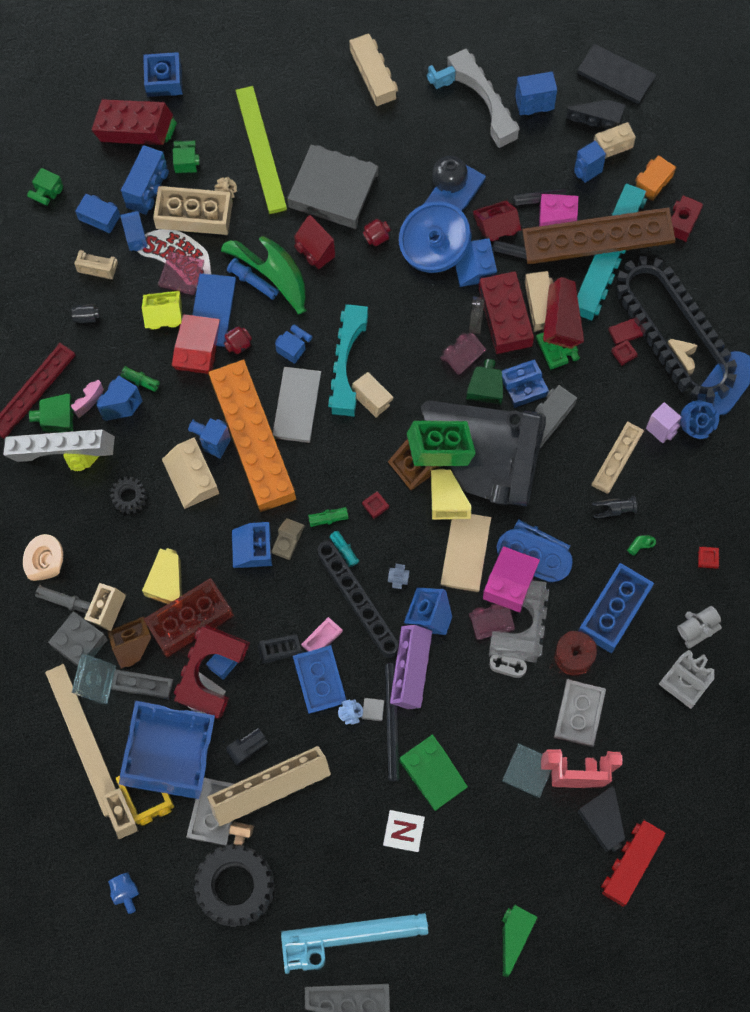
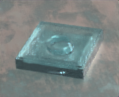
M81 654L72 693L107 704L116 665Z
M518 743L502 781L540 798L551 770H541L543 754Z

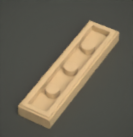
M629 422L626 423L591 486L609 494L642 436L643 429Z

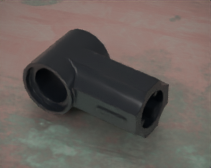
M258 728L242 740L234 741L225 750L235 765L240 766L249 760L253 753L268 744V741Z

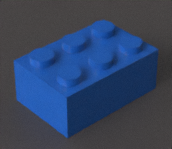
M143 145L121 189L126 208L139 211V213L145 215L149 209H152L154 198L158 193V187L161 186L163 179L165 180L169 173L163 152Z

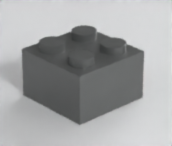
M73 611L48 643L56 651L84 670L108 639L102 632Z

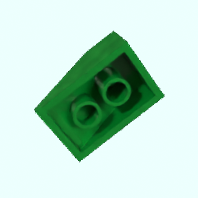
M433 734L400 757L401 765L435 811L468 788Z
M516 905L512 909L508 908L502 919L505 922L503 926V976L505 977L510 975L537 919L536 916Z

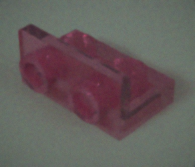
M463 333L456 339L457 343L454 346L450 345L443 351L444 355L441 359L443 361L446 360L457 374H461L486 351L485 347L473 333Z
M492 604V607L488 609L483 607L474 609L473 613L469 614V618L472 621L476 639L479 640L514 630L515 627L510 609L498 604Z

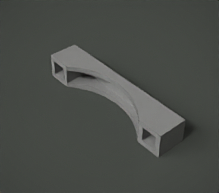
M464 49L449 56L447 67L453 66L455 69V80L472 87L485 100L491 114L490 135L497 146L500 148L518 138L519 126L516 121L513 122L508 108H504L500 96L493 91L491 82L487 81L484 77V72L481 67L477 66L473 54Z
M104 430L11 436L5 438L3 455L17 462L33 461L37 457L50 454L113 455L115 436Z

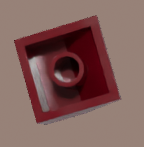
M507 200L473 211L482 236L485 239L489 238L490 241L498 240L499 237L504 235H514L516 231L521 230L517 209Z
M309 215L294 236V246L299 253L303 252L307 261L312 266L315 265L320 269L335 257L334 239Z

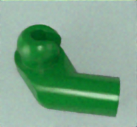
M650 535L638 536L627 551L635 556L640 548L654 547L656 539Z

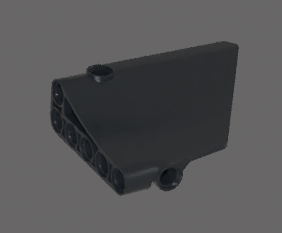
M429 400L421 406L426 421L468 422L476 454L468 466H447L452 471L462 491L489 499L491 503L528 506L539 450L546 426V416L543 413L524 411V413L518 411L510 412ZM515 416H520V422L517 425H513L512 419Z

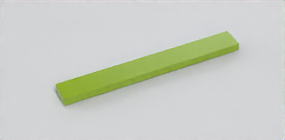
M253 86L238 89L236 94L269 214L287 210Z

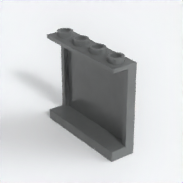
M310 145L288 196L289 208L356 229L359 214L374 178L378 177V166L372 162L361 161L353 156L342 155L338 151L327 150L322 146Z

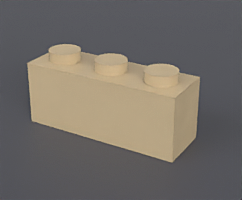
M548 271L526 274L525 287L534 332L544 331L548 290L549 285L553 283L552 278H549Z

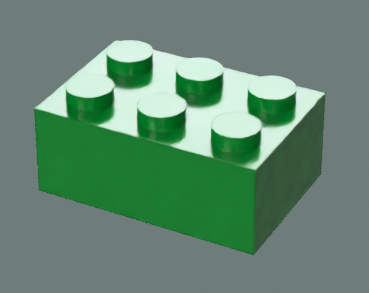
M413 421L407 432L414 466H468L476 454L467 421Z

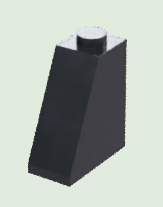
M612 786L578 810V814L606 853L609 850L615 852L623 846L621 842L625 839L617 797Z

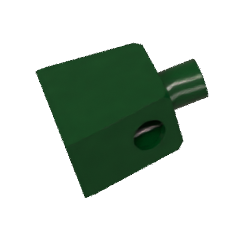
M486 359L484 367L475 368L467 390L466 400L502 405V371L495 369L496 362L494 360Z

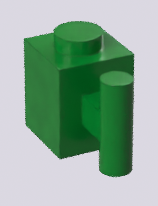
M195 140L174 141L173 165L175 173L197 172V165H200V157L195 152Z
M41 168L32 181L37 192L30 190L27 196L44 205H48L50 199L45 196L55 199L57 194H60L63 189L60 176Z

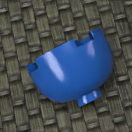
M702 400L688 403L680 414V425L683 431L691 437L698 439L709 437L708 434L713 429L716 430L719 423V413L715 410L713 404Z

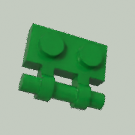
M544 332L536 335V340L550 369L567 364L568 355L572 357L573 361L580 359L577 353V346L572 349H563L562 346L544 342Z

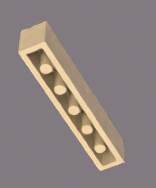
M316 746L208 796L207 799L219 826H222L299 789H303L314 782L320 781L331 774L325 755Z

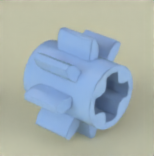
M356 700L343 701V706L338 710L339 718L345 721L346 725L359 723L358 718L363 715L362 706L356 703Z

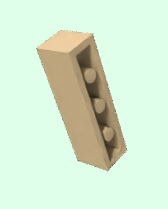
M366 34L350 40V51L376 106L395 100L398 88L395 81L392 82L390 78L389 68H385L383 64L384 58L377 51L378 47L375 39L372 40L370 34Z

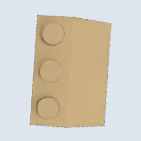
M195 438L176 445L162 458L184 509L219 494L217 485Z

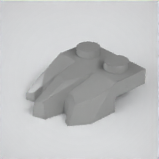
M688 650L679 657L659 685L691 709L714 680V669L704 668L708 660L705 655L698 659H693V653Z

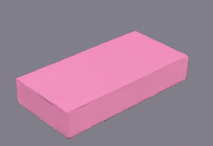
M328 617L301 646L307 652L329 646L343 630Z

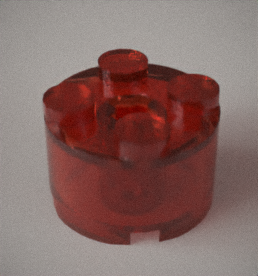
M568 632L559 640L555 650V659L558 667L569 675H578L588 671L596 657V643L583 632ZM574 651H578L577 656L573 655Z

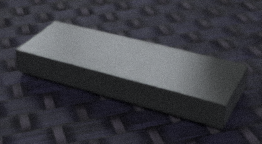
M115 669L111 689L170 700L174 680Z

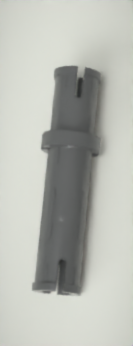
M41 585L37 588V593L35 594L37 598L68 607L70 611L76 610L87 614L91 604L79 599L78 596L74 595L72 597Z

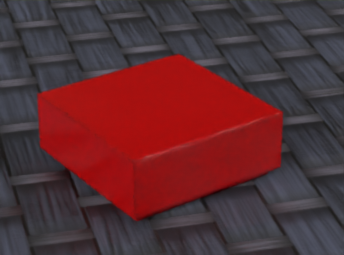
M699 547L698 567L718 568L719 548Z

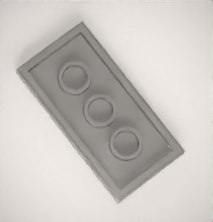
M284 367L273 429L274 438L310 443L321 371Z

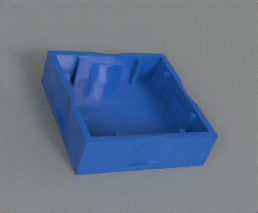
M135 701L118 785L199 799L215 715L188 710H173L161 705Z

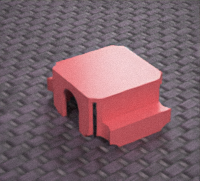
M546 750L541 759V770H552V786L603 788L612 781V772L622 765L621 752L607 751L605 757H600V771H597V761L594 758H585L586 771L567 770V757H562L561 750Z

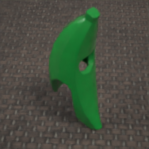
M265 236L259 238L268 250V259L264 262L239 241L231 240L223 244L221 252L243 260L269 278L296 310L298 315L306 312L304 307L305 284L302 274L292 257L280 245Z

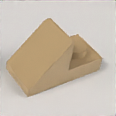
M670 339L667 344L689 376L692 375L695 363L688 356L695 352L697 345Z

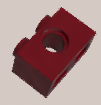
M684 195L681 201H676L672 210L675 213L671 216L674 236L676 238L687 241L701 212L703 203Z

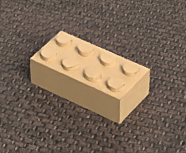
M159 186L153 217L156 229L228 235L232 209L231 193Z

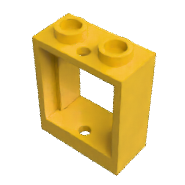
M120 776L116 777V780H117L118 784H119ZM119 785L137 825L140 823L141 825L148 824L153 820V817L157 815L164 816L174 808L170 795L162 793L165 800L164 803L138 814L126 786Z

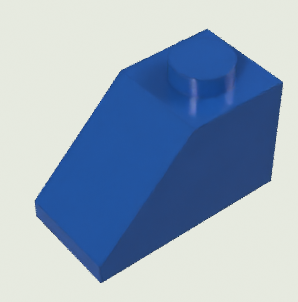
M139 211L120 215L130 251H140L148 247Z

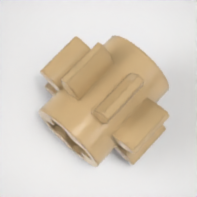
M229 177L218 179V184L214 186L215 191L230 192L231 198H234L233 193L237 192L236 183Z

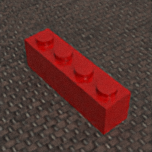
M645 820L641 825L638 823L635 825L631 833L634 835L632 841L629 842L627 840L622 849V852H624L621 860L617 858L611 868L614 870L611 878L607 876L601 886L604 888L603 895L623 907L630 899L666 834Z

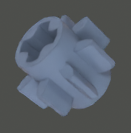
M396 564L395 568H390L388 582L393 583L392 588L402 589L403 584H408L409 570H405V565Z

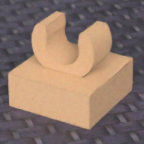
M233 822L229 834L236 835L234 844L242 845L245 837L249 838L252 835L254 826Z

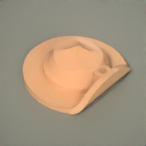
M46 534L34 538L28 544L23 556V568L27 577L30 580L37 581L52 578L60 573L63 562V549L58 539Z

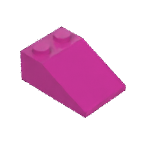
M542 194L539 226L577 221L578 196Z
M503 546L485 587L483 599L520 612L540 559Z

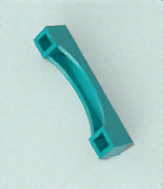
M346 304L345 311L341 312L343 328H339L338 339H341V342L336 347V356L339 357L338 362H334L333 373H336V378L332 379L331 390H334L333 396L329 397V407L332 408V414L355 416L357 395L356 392H352L348 383L346 366L348 355L355 339L362 331H366L368 320V307Z

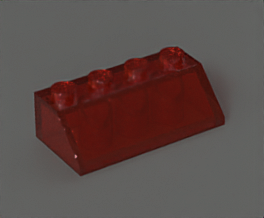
M210 578L143 620L165 656L168 657L196 640L195 634L202 626L208 625L215 628L234 615L217 586Z

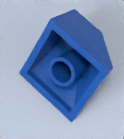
M417 588L404 623L431 630L432 634L446 635L452 619L446 591L444 589Z

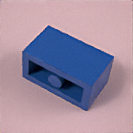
M596 140L577 153L574 171L577 177L581 178L584 182L600 174L603 170L606 153Z
M85 194L75 211L78 220L108 233H111L120 217L115 204L111 202L106 203L99 197Z

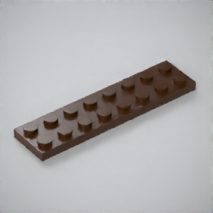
M669 208L523 229L527 264L675 243Z

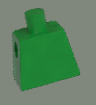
M70 394L40 400V410L29 411L30 422H40V426L45 432H73V409L71 407L73 400Z

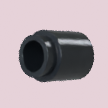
M83 304L72 307L73 321L78 323L97 322V318H100L99 307H96L95 304Z

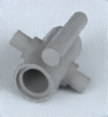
M712 606L698 614L687 612L685 617L688 620L677 627L680 635L686 641L685 645L688 649L722 629L719 624L721 618Z

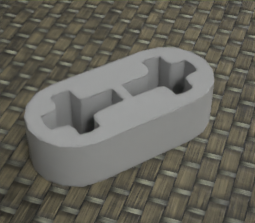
M496 653L490 659L489 665L493 671L511 677L520 678L527 669L526 663L522 659ZM500 658L501 662L507 664V666L500 665L499 667H496V663H494L493 660L497 661V659ZM516 664H520V668H522L523 670H519V672L516 673L515 669L509 667V665L516 666Z

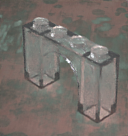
M532 580L523 606L532 616L533 623L531 627L519 634L492 631L489 656L521 659L535 663L537 657H541L543 645L539 644V640L544 637L545 626H541L542 619H546L547 613L544 601H548L549 596L546 582Z

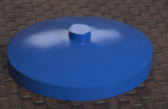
M440 201L429 202L413 210L404 220L399 233V246L405 259L414 268L428 273L442 272L455 266L465 256L471 242V227L464 213L456 206Z

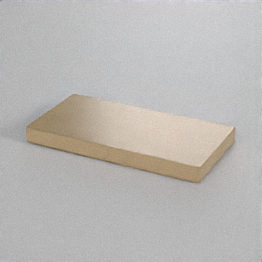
M471 514V519H452L441 586L479 592L491 517Z

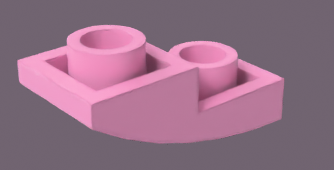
M99 380L89 383L83 389L85 397L77 399L71 405L78 418L84 415L101 396L104 389Z

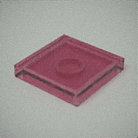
M169 252L158 284L160 287L194 295L199 274L202 273L205 262L201 259Z

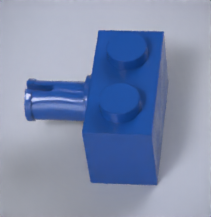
M210 418L205 426L192 420L188 428L190 432L200 436L205 452L221 459L231 440L225 422L219 419L215 421Z

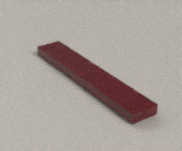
M60 343L0 413V437L5 439L75 357L73 351Z

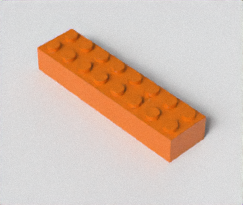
M241 360L210 371L209 376L260 512L296 500L293 486L245 361Z

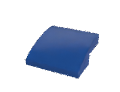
M535 359L502 371V380L514 408L546 397L549 393L542 378V372Z

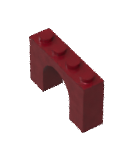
M205 625L199 628L195 634L197 641L188 653V658L190 659L188 665H185L181 672L183 678L181 684L178 683L175 688L174 695L176 697L174 701L205 714L215 715V718H220L224 714L229 697L214 692L203 685L199 676L200 664L209 654H218L238 663L242 662L250 642Z

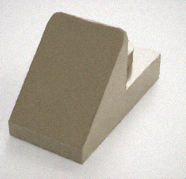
M286 518L278 529L279 535L272 549V554L290 560L304 525Z

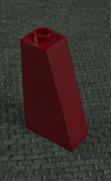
M561 277L549 285L543 336L544 342L570 349L584 342L575 281Z

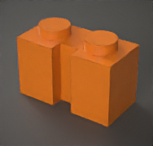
M658 155L655 160H651L647 164L644 173H639L635 180L637 182L636 187L645 190V196L653 201L663 186H666L674 176L676 167Z

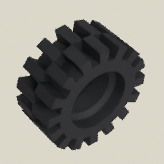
M124 477L123 481L119 479L118 484H113L114 489L111 488L112 494L110 496L117 510H120L122 513L126 511L127 514H130V511L136 513V509H142L141 505H145L147 496L143 484L138 479L134 480V477H130V479ZM127 489H132L136 492L135 498L129 502L122 500V493Z

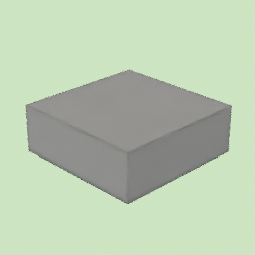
M364 698L362 719L382 721L384 700Z

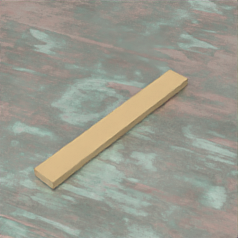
M62 664L45 673L99 805L106 817L108 813L101 796L116 790L66 667Z

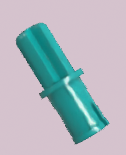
M333 532L330 535V539L348 567H353L359 562V559L355 556L350 548L351 545L346 543L340 532Z

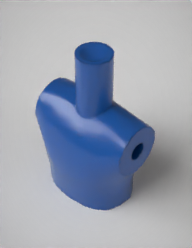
M129 873L121 874L109 880L111 898L114 904L117 905L124 902L128 914L135 912L136 909L132 898L137 896L139 891L136 884L130 878Z

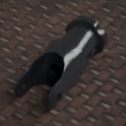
M631 496L628 499L619 500V498L592 503L594 506H609L606 512L594 514V518L618 516L621 513L632 511L637 513L635 496Z

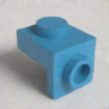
M431 65L428 67V81L430 84L433 83L436 89L444 85L448 86L455 81V69L453 66H450L436 73Z

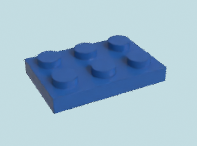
M331 645L293 656L309 714L342 705V702L346 701Z

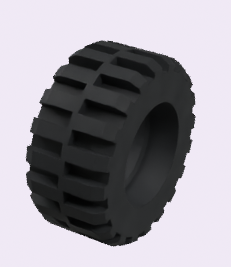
M231 844L226 845L225 848L219 847L215 849L214 853H209L205 857L206 860L200 863L198 874H195L194 880L196 884L194 886V893L197 896L198 905H200L202 911L221 925H228L230 927L249 925L250 922L258 920L259 916L267 911L269 903L272 902L275 885L270 866L254 849H249L244 845L233 846ZM228 867H243L253 877L254 889L252 895L246 902L240 905L225 904L216 893L215 884L217 877Z

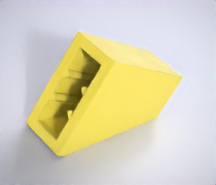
M445 469L431 470L432 519H471V505L452 471Z
M160 549L142 591L146 597L181 609L180 558L177 552L172 549Z

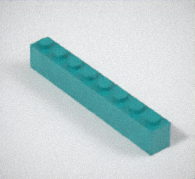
M625 184L612 216L639 212L640 208L644 209L647 198H644L646 191ZM626 250L596 254L577 295L581 317L593 320L594 315H599L602 307L600 301L601 299L605 300L608 293L606 287L608 284H612L615 274H613L614 268H619L622 260L619 258L620 254H624Z

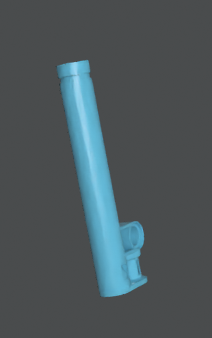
M426 913L416 916L408 915L281 931L285 973L289 974L290 970L303 969V971L321 969L326 960L324 947L412 937L419 934L428 935ZM315 953L320 954L322 958L318 965H313L310 962L311 956Z

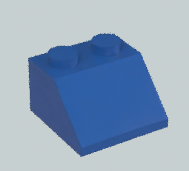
M489 238L471 241L465 256L455 265L460 287L479 284L481 278L496 276L497 269Z

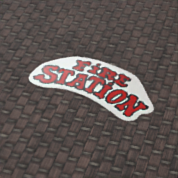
M160 229L145 235L148 247L138 252L143 256L158 259L169 265L179 274L186 285L197 287L200 273L211 274L207 251L186 234L177 230Z

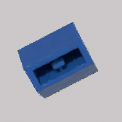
M118 376L116 380L111 381L107 392L99 397L96 406L102 419L107 421L132 416L142 403V398L137 386Z
M269 522L249 523L232 530L233 568L272 566L271 528Z

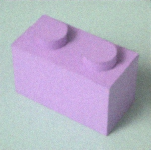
M664 402L651 415L646 429L664 443L667 439L671 440L677 434L681 416Z

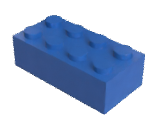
M620 563L582 623L578 633L612 653L654 583Z

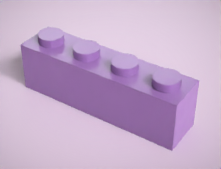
M417 625L402 626L390 704L406 709L421 708L431 644V630Z

